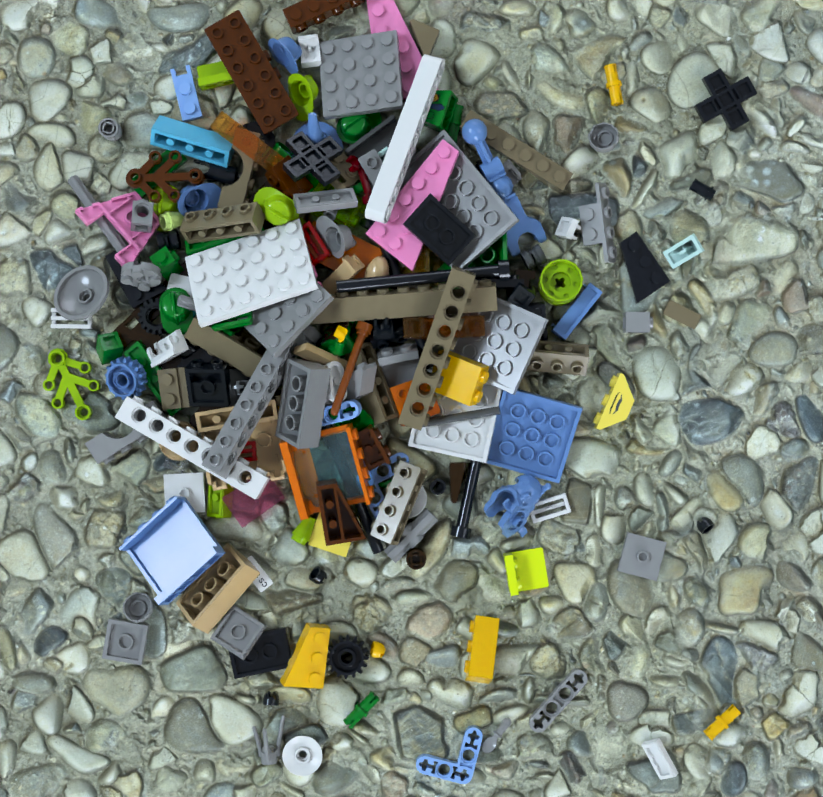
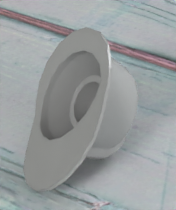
M325 215L317 219L316 230L335 258H341L345 251L356 245V241L348 226L336 224Z

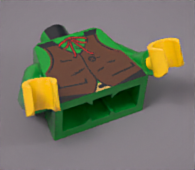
M358 321L336 322L325 329L322 341L316 343V347L338 357L351 353L357 337L355 328Z

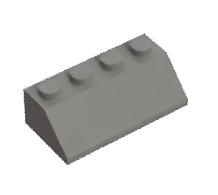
M287 358L275 436L297 449L317 448L319 446L330 380V368L316 362Z

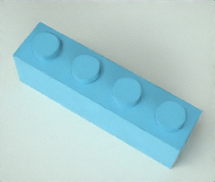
M159 115L151 128L150 145L170 151L177 150L180 154L225 168L228 167L235 152L232 148L233 137Z

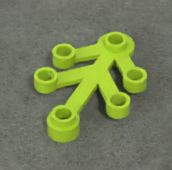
M53 349L48 355V362L51 367L47 379L43 382V388L46 391H53L56 388L54 380L58 371H60L62 379L56 396L51 401L52 407L55 409L64 407V396L68 388L77 406L75 416L79 420L90 419L93 413L92 408L84 403L76 384L87 387L92 392L98 391L101 384L98 380H88L71 374L67 366L77 368L83 374H88L92 370V365L89 362H79L68 358L67 352L63 349ZM57 355H61L62 360L60 362L56 361ZM84 364L88 365L87 371H83L82 366ZM49 381L52 382V388L50 389L46 386ZM92 382L97 383L96 389L91 388ZM57 399L61 401V405L59 407L55 405V401ZM84 408L88 411V414L86 416L82 415V410Z

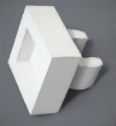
M561 217L554 235L559 238L577 240L578 237L574 236V232L576 229L581 230V226L578 225L579 221L570 217Z

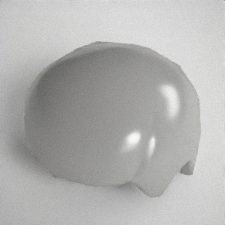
M605 122L594 125L588 134L590 146L600 153L612 151L619 142L617 128L611 123Z
M135 592L124 601L123 613L128 620L141 623L150 618L153 613L154 604L146 593Z

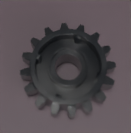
M347 634L343 638L342 635H339L338 641L332 640L333 646L328 645L330 653L327 654L329 660L326 662V665L332 666L330 671L331 673L336 671L337 677L344 675L345 679H347L348 675H352L355 678L356 672L360 674L363 672L361 667H367V663L364 660L369 659V655L365 654L368 651V647H363L364 641L359 642L357 640L358 636L350 638V634ZM350 652L353 658L346 661L342 658V654Z

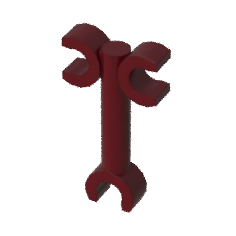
M351 155L346 159V162L352 164L349 168L350 172L355 173L358 171L365 194L362 197L364 205H367L372 193L369 179L358 158Z

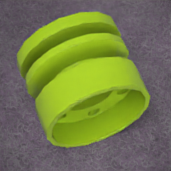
M558 259L551 261L544 267L538 281L540 296L552 306H564L571 303L582 287L583 277L581 270L575 263L569 260ZM562 281V287L556 288V282Z

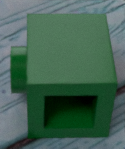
M166 246L149 257L152 263L161 269L160 273H162V276L167 281H169L171 273L179 274L184 270L179 263L181 259L175 250L170 251Z

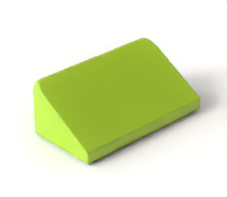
M227 483L228 489L213 491L212 486L208 484L207 517L231 518L233 488H231L230 484Z

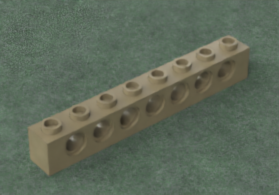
M452 265L398 423L420 431L423 425L427 426L430 414L427 413L429 406L434 407L437 395H434L436 387L440 388L444 377L440 375L443 368H448L451 359L447 357L449 350H454L457 338L454 337L456 330L461 331L465 320L461 318L463 310L468 311L471 299H468L470 291L475 292L478 280L475 279L476 273ZM456 286H461L464 288L465 293L462 296H457L454 294L453 289ZM449 306H455L458 309V313L456 315H449L446 309ZM443 325L449 326L451 333L447 335L442 334L440 327ZM441 345L444 348V352L437 354L433 351V347ZM434 364L438 370L430 373L427 371L426 366ZM427 383L431 389L424 392L420 389V385ZM420 402L423 404L424 409L416 410L413 404Z

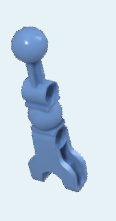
M479 119L468 120L462 127L463 139L468 144L475 146L482 161V164L479 165L482 175L520 220L507 231L508 252L512 257L520 254L518 240L523 233L529 232L536 241L543 243L547 240L545 231L538 220L525 214L516 193L513 191L512 180L506 176L499 157L493 158L485 141L487 137L485 123Z

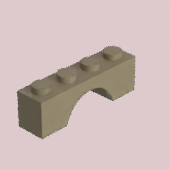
M240 128L236 129L232 148L240 154L243 160V172L234 184L222 187L217 207L250 203V199H248L249 190L253 191L255 179L252 178L254 171H258L260 160L257 158L259 151H263L265 143L260 133Z

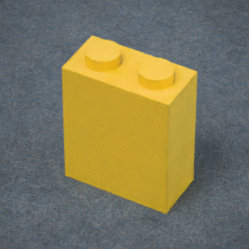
M439 350L438 354L443 353L444 350ZM449 350L447 357L451 359L448 368H443L440 376H443L444 379L441 387H436L435 392L467 406L477 405L483 396V385L489 378V366ZM435 365L433 367L432 373L438 370Z

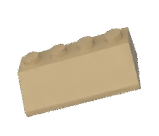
M228 542L223 547L225 554L199 576L176 602L191 625L207 634L260 574L256 567Z

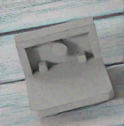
M407 343L393 348L387 347L377 351L378 363L382 368L389 388L413 380L419 363L416 343Z

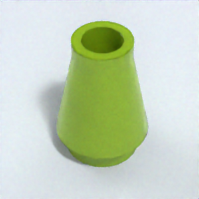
M312 517L302 520L293 530L291 539L305 546L310 541L316 520Z

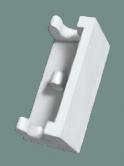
M178 329L153 344L157 355L152 352L151 347H148L146 351L151 361L150 365L153 368L174 359L189 350V347L181 330Z

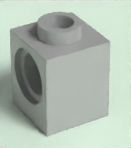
M145 199L133 200L131 231L151 233L154 202H149ZM138 213H145L147 216L140 217Z
M650 312L623 313V333H649L650 329L653 328V317H650Z

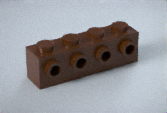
M302 0L283 9V13L292 33L295 34L304 32L312 25L321 24L327 18L338 16L351 7L355 8L365 0Z

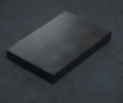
M431 193L402 224L447 266L455 260L476 236Z
M286 627L263 631L245 660L240 659L229 651L234 679L286 669L288 661L292 657Z

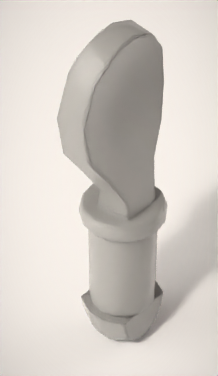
M510 718L503 719L499 727L493 731L494 735L484 740L482 744V751L484 753H490L495 749L497 738H502L503 733L511 726Z

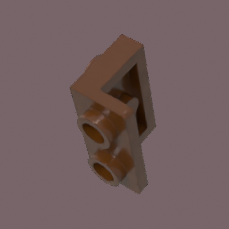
M287 155L267 171L265 176L270 185L293 200V194L307 193L314 186L306 176L294 182L282 169L283 163L291 159Z
M370 424L358 430L359 440L357 442L358 446L363 449V461L368 470L370 471L384 463L390 464L392 453L388 445L383 446L381 442L383 437L378 427L374 429L373 425Z

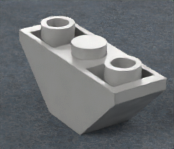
M366 362L355 366L356 370H353L347 387V397L343 401L350 399L358 400L373 392L377 369L376 362L368 365Z

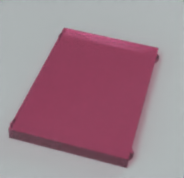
M270 478L257 500L238 489L223 496L222 500L243 528L278 502L283 501L285 497Z

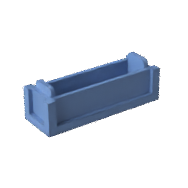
M592 283L583 284L584 290L556 325L554 323L551 324L553 327L551 332L563 341L567 339L603 293Z

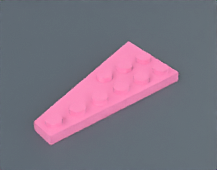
M366 0L371 34L397 30L403 100H406L422 56L394 0Z
M444 139L398 193L388 222L384 224L375 221L365 233L366 236L412 272H414L416 262L423 249V243L402 224L430 193L440 201L445 192V187L454 169L459 151Z

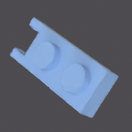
M186 65L187 74L176 76L175 69H170L183 122L203 118L190 65Z

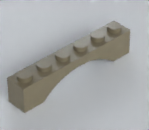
M469 111L459 128V132L462 133V127L468 120L479 119L483 121L487 127L485 141L490 149L521 166L559 194L562 193L573 175L572 172L474 111Z

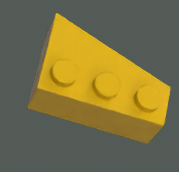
M476 615L474 620H470L469 632H472L471 640L467 642L466 652H469L468 660H465L464 665L465 681L489 684L492 681L500 618Z
M305 624L295 651L288 661L284 675L280 679L283 686L323 689L330 628L326 624Z

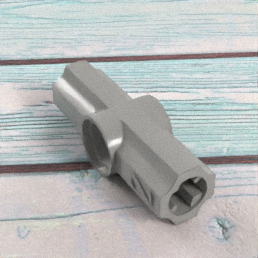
M425 508L412 522L405 526L398 545H389L384 552L396 563L410 548H414L423 539L424 534L438 519Z

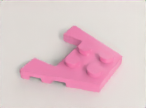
M136 191L111 198V200L106 202L93 203L89 207H79L75 210L76 215L86 226L104 215L129 243L128 246L114 255V258L121 266L136 260L160 226L159 217L153 211L151 233L131 231L133 200L142 199ZM138 213L140 217L147 216L145 213Z

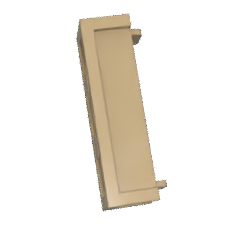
M355 254L351 257L349 255L342 258L343 263L322 283L323 288L329 294H336V280L353 279L365 267Z

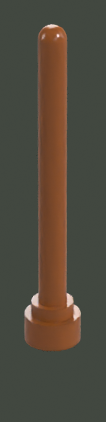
M357 322L355 328L357 337L330 411L333 416L339 413L364 339L372 332L373 326L369 323Z

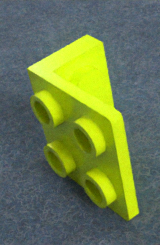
M542 547L503 553L511 596L519 595L520 591L549 586Z

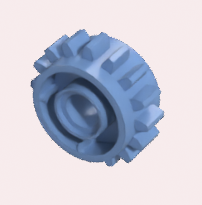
M121 356L111 361V365L106 367L108 371L105 374L109 391L115 397H121L122 400H125L127 396L131 398L141 396L142 391L146 390L145 384L148 383L147 372H145L143 365L137 359H131V356L126 358Z

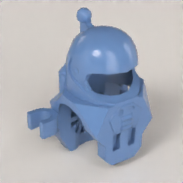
M523 474L515 478L517 484L502 486L495 490L483 510L488 517H494L498 512L507 510L498 522L502 534L508 538L518 532L523 538L528 533L524 524H526L529 514L535 509V504L540 500L541 496L551 489L550 483L542 486L537 478L532 475Z

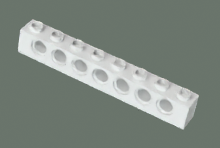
M137 396L133 398L126 397L115 416L116 419L255 500L259 499L270 480L266 476L268 472L259 467L254 469L248 466L250 462L240 456L227 479L209 471L201 464L212 447L213 440L206 436L203 439L196 435V430L189 426L186 428L181 427L179 420L172 416L168 418L162 416L163 411L154 406L151 408L145 406V401ZM141 410H144L146 413L143 421H139L137 418ZM161 420L163 422V429L157 432L155 430V423ZM178 430L181 433V438L175 442L172 439V434ZM195 440L199 447L197 451L192 452L189 445ZM245 471L251 474V480L248 483H245L241 478Z

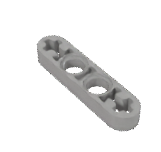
M580 668L571 670L529 717V725L534 732H543L586 685L588 678L584 670ZM582 674L581 678L583 680L581 682L576 681L573 684L574 687H576V689L573 690L571 685H569L567 682L570 681V683L572 684L575 681L574 675ZM564 687L570 690V695L567 698H562L559 695V691ZM550 702L557 705V709L553 713L546 711V705ZM543 710L544 714L549 718L546 719V717L544 716V718L541 720L542 726H534L535 723L533 720L535 718L539 720L543 716L542 713H540Z

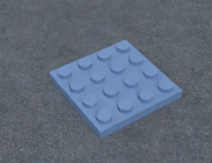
M520 389L517 390L515 395L503 390L499 402L500 414L496 417L487 463L559 483L582 413V407Z

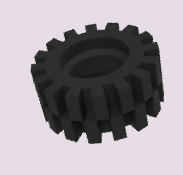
M152 298L149 301H145L144 305L140 306V313L137 315L139 316L138 322L141 324V328L154 335L168 333L163 328L162 323L156 325L150 320V313L155 309H159L160 298Z

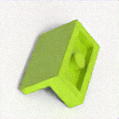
M222 61L197 66L199 77L197 80L202 91L235 84Z

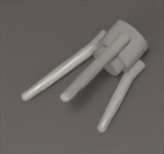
M284 714L281 716L276 748H274V745H268L266 728L263 729L264 746L262 747L256 726L252 727L258 754L263 765L276 764L277 756L281 755L280 747L285 724Z

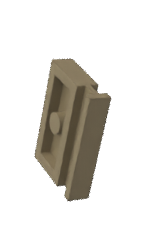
M186 367L157 370L162 410L192 407L189 406L185 377Z

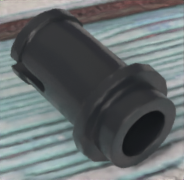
M696 178L689 188L690 191L704 197L705 201H711L716 192L713 186L709 187Z

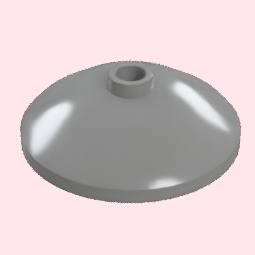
M92 265L80 266L68 272L60 280L54 293V306L57 312L65 319L71 321L84 320L94 315L103 306L108 297L109 280L106 274L98 267Z

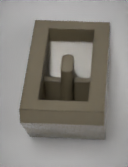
M415 19L410 20V28L422 57L424 54L431 55L438 40L440 30Z

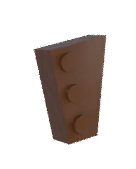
M336 478L316 481L326 546L366 539L365 533Z

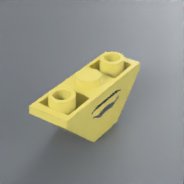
M617 373L616 376L613 375L610 380L609 386L611 389L609 394L605 393L601 401V405H603L600 413H596L593 420L595 429L601 430L624 421L630 413L634 398L625 375L622 373Z

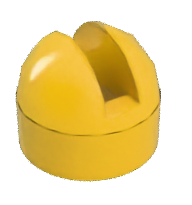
M373 641L370 657L381 658L384 656L385 646L380 642Z

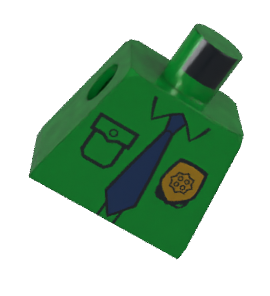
M451 90L436 91L424 123L425 127L438 132L442 130L448 132L458 102V98Z

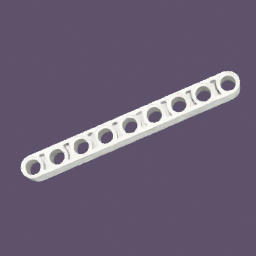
M424 54L367 203L365 209L366 219L386 224L390 218L444 72L445 59Z

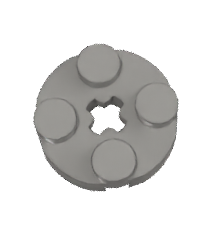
M128 262L121 268V283L138 287L140 291H149L150 287L161 284V269L148 262H141L140 265Z

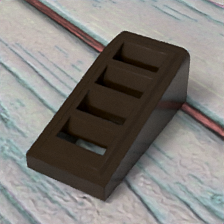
M466 462L449 463L450 501L452 503H457Z

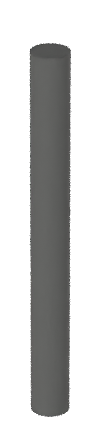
M500 407L429 418L427 426L423 425L422 427L500 414Z

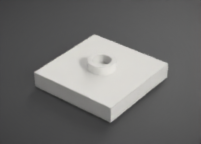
M204 472L163 474L165 505L169 498L181 496L188 500L196 513L206 512Z

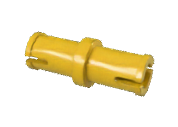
M613 63L605 65L606 89L609 90L611 106L624 104L621 92L622 82L618 77L617 65Z
M731 704L720 716L717 715L715 717L716 720L703 732L713 741L720 732L729 728L728 725L741 712Z

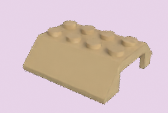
M275 399L270 400L248 439L256 440L258 458L257 461H249L250 464L248 466L254 469L259 467L268 472L266 476H270L271 481L285 479V473H287L279 446L282 439L275 436L279 414ZM234 406L195 412L198 433L201 432L202 439L206 436L213 441L216 440ZM252 445L245 446L243 449L252 448ZM241 453L239 456L248 457L252 456V453ZM206 471L207 483L209 486H212L213 491L228 489L226 482ZM248 471L243 472L241 476L245 483H247L248 479L251 480V474Z

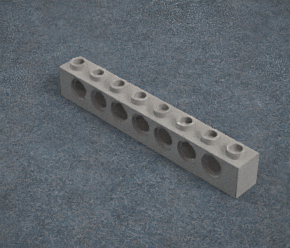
M303 333L277 358L268 350L265 351L201 464L206 469L227 479L284 377L287 358H295L296 355L293 354L294 347L304 342L306 336Z

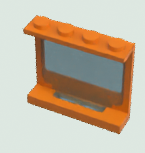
M352 423L321 430V437L317 448L297 449L284 440L279 443L300 520L308 519L311 514L320 512L316 481L336 478L350 505L362 502L370 505L373 497H375L373 486H369L367 479L370 478L368 467H364L362 460L364 459V452L362 447L358 446V430L353 427Z

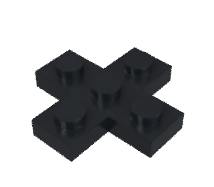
M720 68L702 78L711 97L696 104L694 108L703 124L721 115L731 132L750 121L741 103L755 96L757 91L748 76L730 85Z
M301 131L286 140L285 145L295 157L283 163L282 169L294 182L312 173L325 187L340 178L341 172L330 161L340 156L343 149L331 136L314 145Z

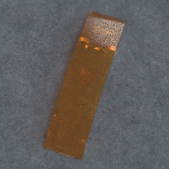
M223 111L219 113L210 126L211 129L267 171L284 159L279 153Z
M484 315L461 317L465 319L461 331L456 330L454 337L472 338L485 336ZM404 317V338L427 339L434 318ZM443 325L440 327V332L447 335L451 333V329L449 326Z

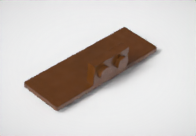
M239 10L205 28V33L265 135L299 116L297 109L279 80L282 78L277 67L272 68L269 63L272 60L266 49L262 51Z

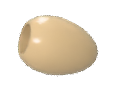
M382 256L375 257L367 266L364 278L389 275V264L386 258Z

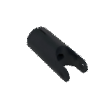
M202 160L193 161L196 164L205 165L209 168L208 172L203 173L206 180L230 185L237 181L238 167L228 166L225 168ZM194 173L192 176L198 177V173Z

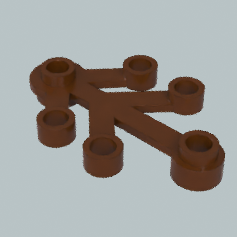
M177 150L169 153V159L154 174L147 173L154 165L162 162V155L158 151H152L149 154V160L140 169H131L126 175L127 184L134 189L141 188L148 195L149 200L155 204L161 201L162 196L157 190H152L146 182H155L173 203H177L181 193L173 189L167 182L189 181L193 186L203 184L205 181V175L198 168H193L189 172L167 173L175 164L182 161V155ZM175 154H178V158L176 160H173V156ZM155 155H159L157 160H153ZM198 173V177L193 179L192 175ZM138 175V179L133 181V177ZM177 193V198L172 199V195ZM158 194V197L153 200L152 196Z

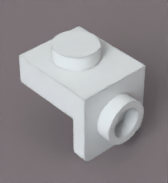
M318 34L299 36L298 42L302 50L300 56L302 68L320 66L322 62Z

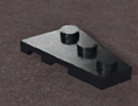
M116 250L105 256L133 309L142 306L149 299L162 295L167 290V287L162 283L158 286L150 287L149 291H140L138 287L122 284V266L114 258V255L117 253Z

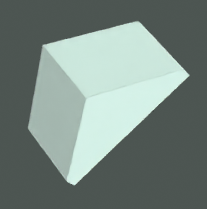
M693 233L662 253L672 269L705 250Z

